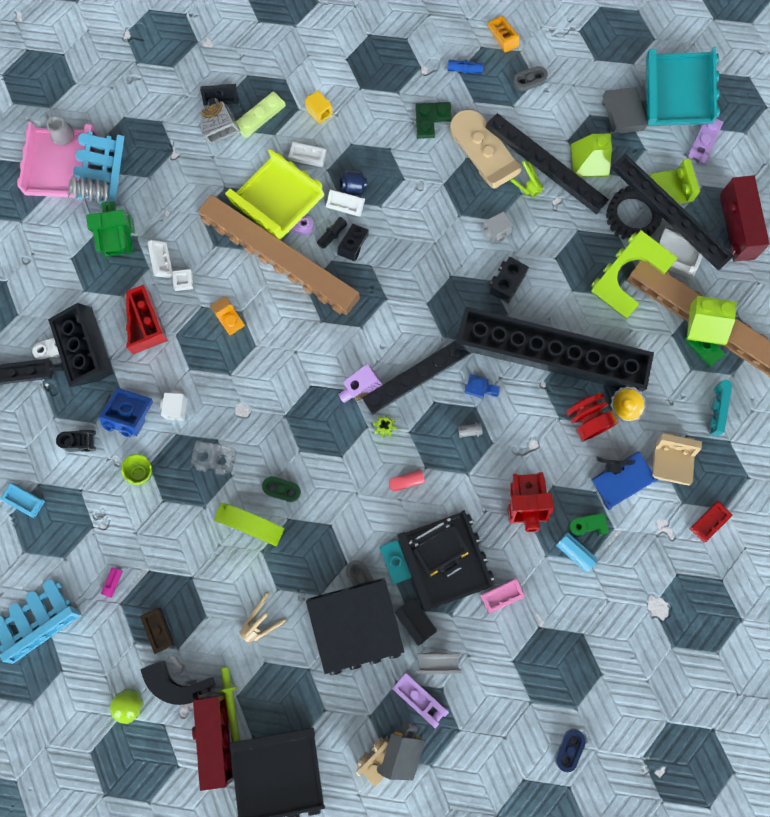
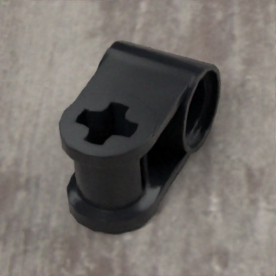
M64 431L57 435L56 444L67 452L96 451L94 446L96 431ZM71 438L70 444L64 446L65 440Z

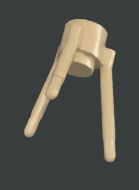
M268 592L265 593L248 620L242 625L243 628L239 631L241 637L248 643H251L253 640L257 642L261 637L286 622V619H282L258 633L260 631L258 625L268 616V613L265 612L255 623L252 620L269 596Z

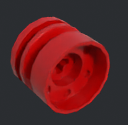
M602 393L588 396L575 403L573 407L566 411L568 417L577 415L571 419L572 424L582 423L575 430L582 442L609 430L619 423L613 411L602 412L609 405L608 402L598 404L605 398Z

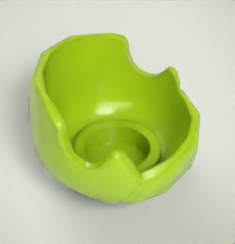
M132 454L127 456L122 462L121 473L129 484L139 486L151 478L152 466L144 455Z
M125 689L115 695L110 704L112 718L121 724H129L136 720L144 705L140 693L134 689Z

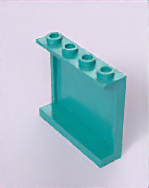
M716 46L712 48L711 52L656 54V49H649L646 56L647 126L714 123L720 115V106H717V100L720 95V90L717 88L719 71H716L719 54H716Z

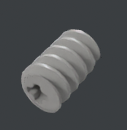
M73 174L69 180L68 198L73 193L74 199H77L80 194L82 200L89 196L90 202L96 197L97 203H100L102 198L107 203V181L104 180L100 185L99 179H96L93 184L90 177L85 182L83 176H80L77 181L76 175Z

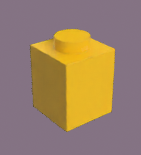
M319 90L314 94H310L304 100L307 112L318 124H321L333 115L331 103Z

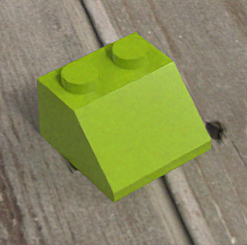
M697 296L690 303L687 339L726 345L735 322L737 301Z

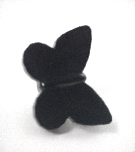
M596 457L597 461L606 464L605 472L621 473L622 466L635 464V460L617 461Z

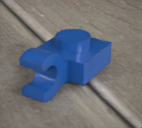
M470 374L465 393L479 398H483L484 394L498 397L500 387L488 385L489 379Z

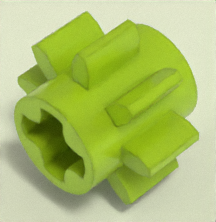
M388 414L383 418L378 416V423L373 422V426L378 427L374 433H380L382 439L384 435H388L391 438V431L397 430V427L392 426L395 423V419L390 420ZM381 424L388 425V429L382 428Z

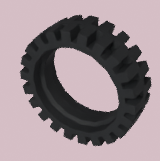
M630 186L620 189L613 196L606 211L607 224L611 225L610 230H615L614 234L616 236L622 235L621 239L623 240L625 238L629 240L635 232L638 234L640 230L651 236L657 230L663 218ZM627 199H637L644 202L652 213L650 224L643 228H632L625 225L618 217V205Z

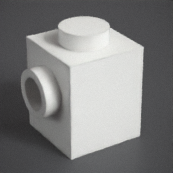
M180 391L164 393V398L160 401L161 415L165 419L185 421L188 399Z

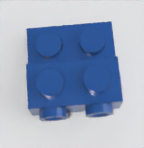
M117 387L99 416L102 427L110 432L114 429L118 430L125 437H131V435L137 437L145 423V416L153 404L152 398Z

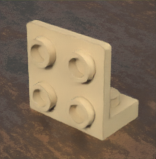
M388 736L384 739L380 737L373 744V751L369 755L366 752L357 761L356 774L360 776L363 773L374 786L384 778L377 772V766L382 765L390 740Z

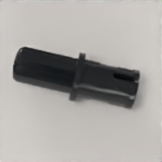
M338 217L333 225L326 228V232L317 241L318 246L324 249L333 239H337L338 234L348 225L342 217Z

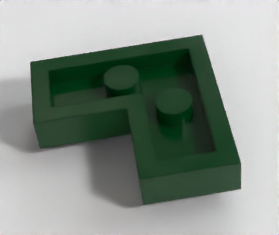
M451 102L416 103L417 139L435 138L434 122H451Z

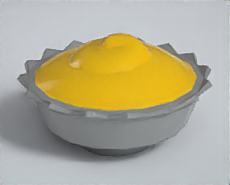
M620 387L618 391H615L614 396L611 397L612 402L610 406L616 418L622 422H628L629 424L637 422L646 413V397L636 387Z

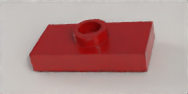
M716 501L689 529L705 543L733 515L719 501Z

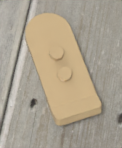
M473 110L460 111L451 120V135L476 166L484 181L494 189L522 172L521 164L513 158L501 140L485 128L487 122L483 116Z

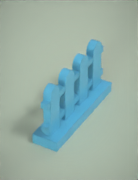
M88 131V134H80L78 142L86 147L85 150H78L76 152V159L79 162H83V167H74L73 174L78 179L80 176H83L84 181L88 177L93 182L99 179L100 185L106 180L107 185H110L107 202H116L125 136L117 135L115 141L111 140L112 136L102 138L92 135L93 132ZM90 147L104 150L105 152L104 154L90 152ZM109 152H113L114 157L109 156ZM88 164L101 166L102 171L87 168ZM107 168L112 169V173L107 172Z
M53 580L45 581L43 584L44 593L39 595V593L34 591L29 592L26 596L27 605L23 607L20 604L14 603L9 608L11 616L7 619L0 616V642L2 644L0 651L3 652L0 654L2 662L14 664L81 616L78 609L69 606L72 604L71 600H65L60 590L63 588L60 582L56 583ZM47 598H49L54 608L49 612L43 602ZM30 610H32L37 620L32 624L26 614ZM12 622L15 623L19 631L15 636L9 626Z

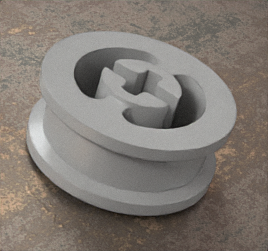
M415 653V656L419 658V669H416V673H462L461 669L458 668V657H461V653Z

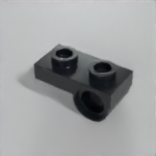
M352 223L338 246L337 254L355 262L359 256L361 246L369 234V230Z

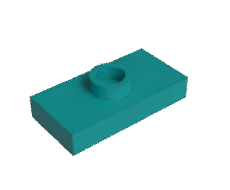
M396 540L380 546L393 585L412 578L399 541Z

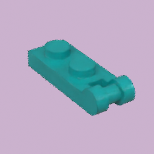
M723 380L714 387L717 397L712 404L714 415L709 422V428H711L710 435L719 436L725 432L732 383L729 380Z

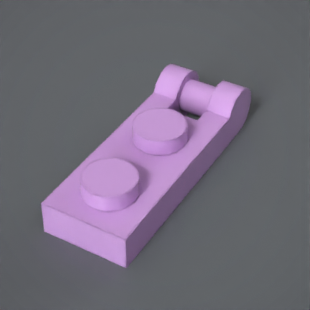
M716 119L713 124H702L687 156L688 158L698 159L700 163L705 164L723 125V121Z
M406 672L392 688L435 729L440 724V719L443 716L446 717L449 713ZM432 707L437 710L433 716L428 713Z

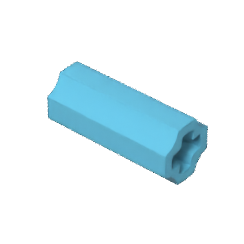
M568 532L556 544L560 550L586 573L598 561L591 552Z

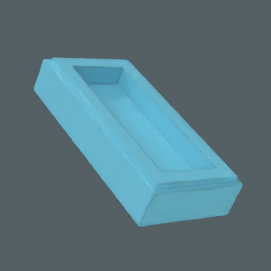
M11 482L0 500L33 518L37 516L45 503L43 499Z

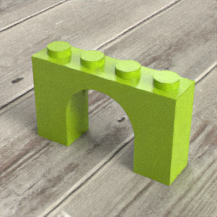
M642 230L638 234L635 232L629 238L628 242L630 244L627 248L624 249L622 247L615 256L617 260L613 264L609 263L603 270L605 273L601 279L597 278L591 285L593 288L591 292L626 320L639 306V303L626 294L618 284L617 276L622 266L633 260H642L665 275L678 259Z

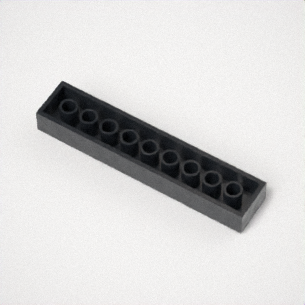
M465 307L455 345L456 349L619 389L626 386L636 387L642 392L647 390L654 352L471 307Z

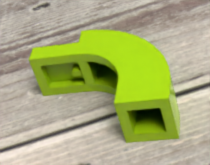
M221 503L214 518V521L276 547L285 529L266 519L225 503Z

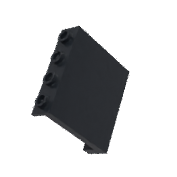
M465 510L409 532L397 534L424 612L493 587L492 582H495L491 570H487L485 565L488 562L484 551L480 552L478 546L480 544L477 532L473 533L471 525H473L470 514H466ZM450 518L467 545L469 554L463 558L459 557L462 570L449 578L440 570H437L436 574L428 576L409 542ZM455 560L445 565V570L455 565Z
M385 578L307 598L306 604L324 674L337 675L346 668L355 670L362 667L361 664L368 662L371 665L377 664L383 658L395 659L400 657L401 653H404Z
M313 727L230 743L238 817H300L299 814L307 812L308 816L320 814L321 809H325Z

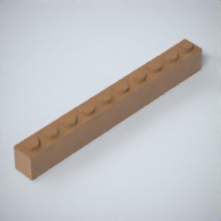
M212 194L198 210L201 221L207 226L212 225L219 234L227 235L234 244H240L249 254L252 255L254 253L257 255L262 263L272 265L277 273L285 274L292 283L300 284L303 286L304 291L309 294H315L318 296L319 301L333 306L332 309L338 314L343 313L347 316L359 301L358 291Z
M642 260L627 279L628 283L687 322H689L690 303L697 296H703L700 292L689 288L685 282L672 277L668 271L663 275ZM735 318L728 342L723 346L770 377V341L765 335L754 331L750 325L742 323Z

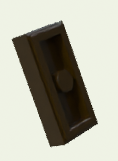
M161 608L154 609L140 616L154 654L175 645Z

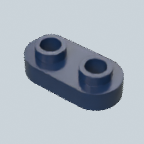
M570 729L564 734L555 756L556 765L560 770L572 772L577 767L586 744V739L582 732ZM573 736L577 737V742L575 744H572L570 742V739ZM564 756L569 757V762L566 764L562 762Z

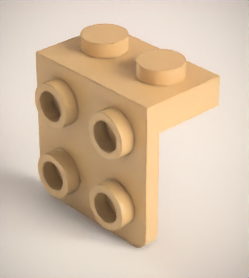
M662 433L655 443L653 477L683 485H691L693 482L694 458L702 449V441H697L691 437H679L672 433Z

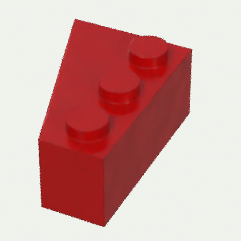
M143 284L126 291V331L128 334L126 348L134 355L168 341L151 293Z

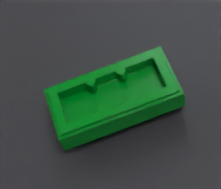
M687 337L684 339L709 367L725 355L717 344L688 340Z

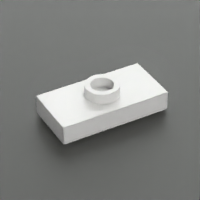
M292 142L288 160L323 168L327 149Z
M330 189L326 207L361 217L365 199Z
M150 240L148 248L154 276L171 278L173 274L167 242Z

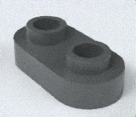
M541 66L521 71L514 76L513 86L518 91H526L541 86L546 82L548 72Z
M353 560L347 565L346 573L354 586L374 581L363 562ZM355 567L360 568L359 574L353 573Z

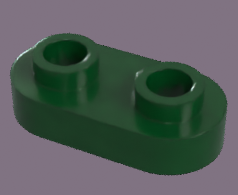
M274 476L267 477L262 484V489L266 495L286 502H295L301 495V490L296 483ZM276 484V489L270 490V485ZM289 490L295 491L293 496H288Z

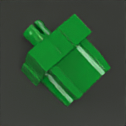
M106 202L101 203L102 213L86 215L88 230L94 234L98 253H104L105 258L115 255L133 254L131 233H135L133 218L127 215V212L123 209L116 210L115 202H107V205Z

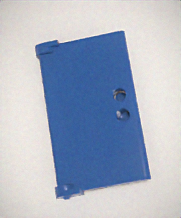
M639 451L623 460H635V464L622 466L623 470H621V473L604 471L591 479L608 510L653 482L658 481V479L653 477V472Z

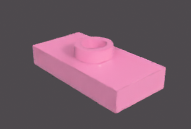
M517 578L481 594L480 597L488 614L524 598L525 594Z

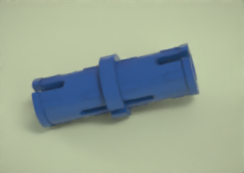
M449 59L447 71L463 72V74H482L483 63Z

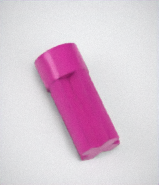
M111 567L101 591L102 595L112 598L123 572L122 570Z

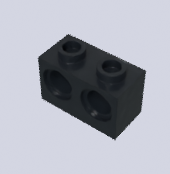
M509 256L506 262L503 261L498 269L500 271L498 276H493L490 281V294L509 304L525 278L529 267ZM512 269L516 271V274H510L508 270ZM504 284L507 286V289H501L498 285Z

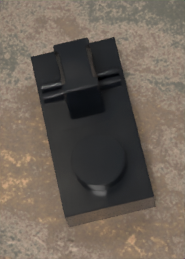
M236 84L201 86L200 88L204 106L208 105V100L211 98H216L218 102H224L225 104L239 103Z

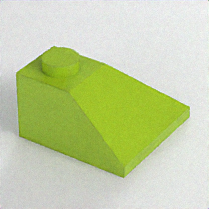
M611 133L591 134L570 145L572 171L581 178L609 177L612 155Z

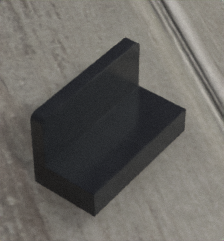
M414 598L394 612L418 646L437 632V629Z

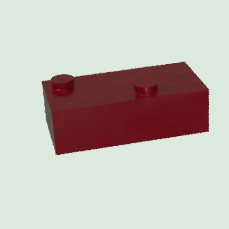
M755 175L732 177L720 194L730 243L729 252L733 255V262L755 260L770 245Z
M225 694L201 697L193 700L195 726L192 728L193 740H196L200 791L225 788L234 780Z

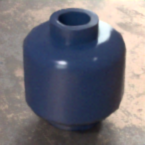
M346 171L340 177V189L346 194L361 195L363 190L367 188V178H364L360 171Z

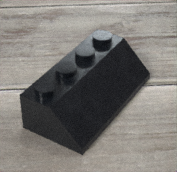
M76 303L48 319L69 387L99 382L114 374L92 307Z

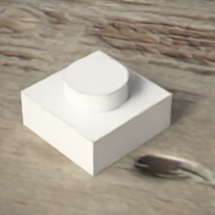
M191 269L172 271L173 288L175 291L194 289Z

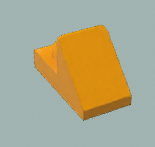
M226 296L210 305L229 336L245 326Z

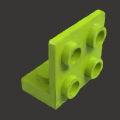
M690 158L684 159L678 169L650 174V177L678 204L694 201L700 192Z

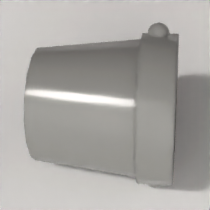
M52 116L47 120L46 126L54 144L66 145L73 140L74 131L72 127L60 116Z

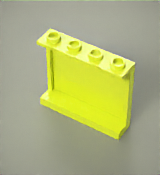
M269 149L271 158L237 192L229 189L225 194L233 206L267 232L281 240L324 196L322 190L323 186L317 179L313 180L306 171H300L292 161H286L279 152L275 153Z

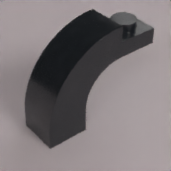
M160 661L140 669L143 680L150 692L158 699L174 705L193 703V700L198 699L197 692L200 696L210 692V687L216 685L213 677L190 686L180 685L171 678L165 661Z

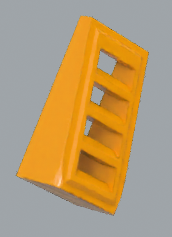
M503 15L487 22L489 29L505 53L519 46V35Z

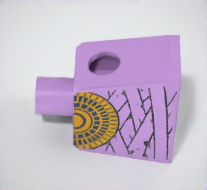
M367 364L343 382L346 389L338 393L343 403L351 398L361 401L362 397L383 384L375 371Z

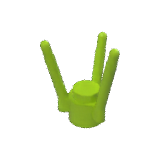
M522 161L530 177V180L526 183L527 187L522 186L514 178L510 179V181L520 188L526 196L531 195L535 197L544 190L543 185L539 181L533 165L528 161L527 163Z

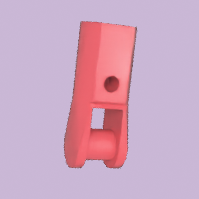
M422 470L394 477L389 481L390 489L394 492L425 483Z

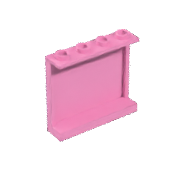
M29 122L28 129L25 131L26 142L23 145V160L20 162V177L17 179V185L25 195L68 197L69 180L73 175V169L76 166L83 167V162H79L76 159V152L78 150H85L86 146L79 144L78 136L82 133L88 134V131L93 132L92 135L98 136L93 125L85 124L84 130H73V140L66 145L54 144L47 128H36L32 122ZM90 147V152H95L96 149ZM88 164L87 168L93 169V165Z

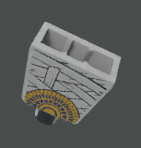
M216 98L209 99V107L201 111V125L203 137L212 145L241 131L226 104L218 102Z

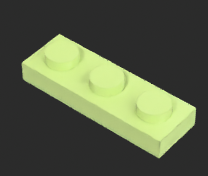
M274 91L236 121L240 128V133L245 138L249 137L286 106L285 102Z

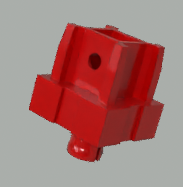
M543 472L529 475L513 474V483H510V504L507 508L509 524L524 523L526 532L540 531L539 522L549 521L550 513L554 510L552 493H547Z

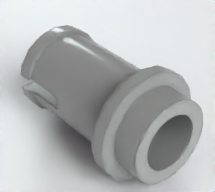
M475 422V424L458 426L460 438L475 435L479 437V435L483 434L481 423Z

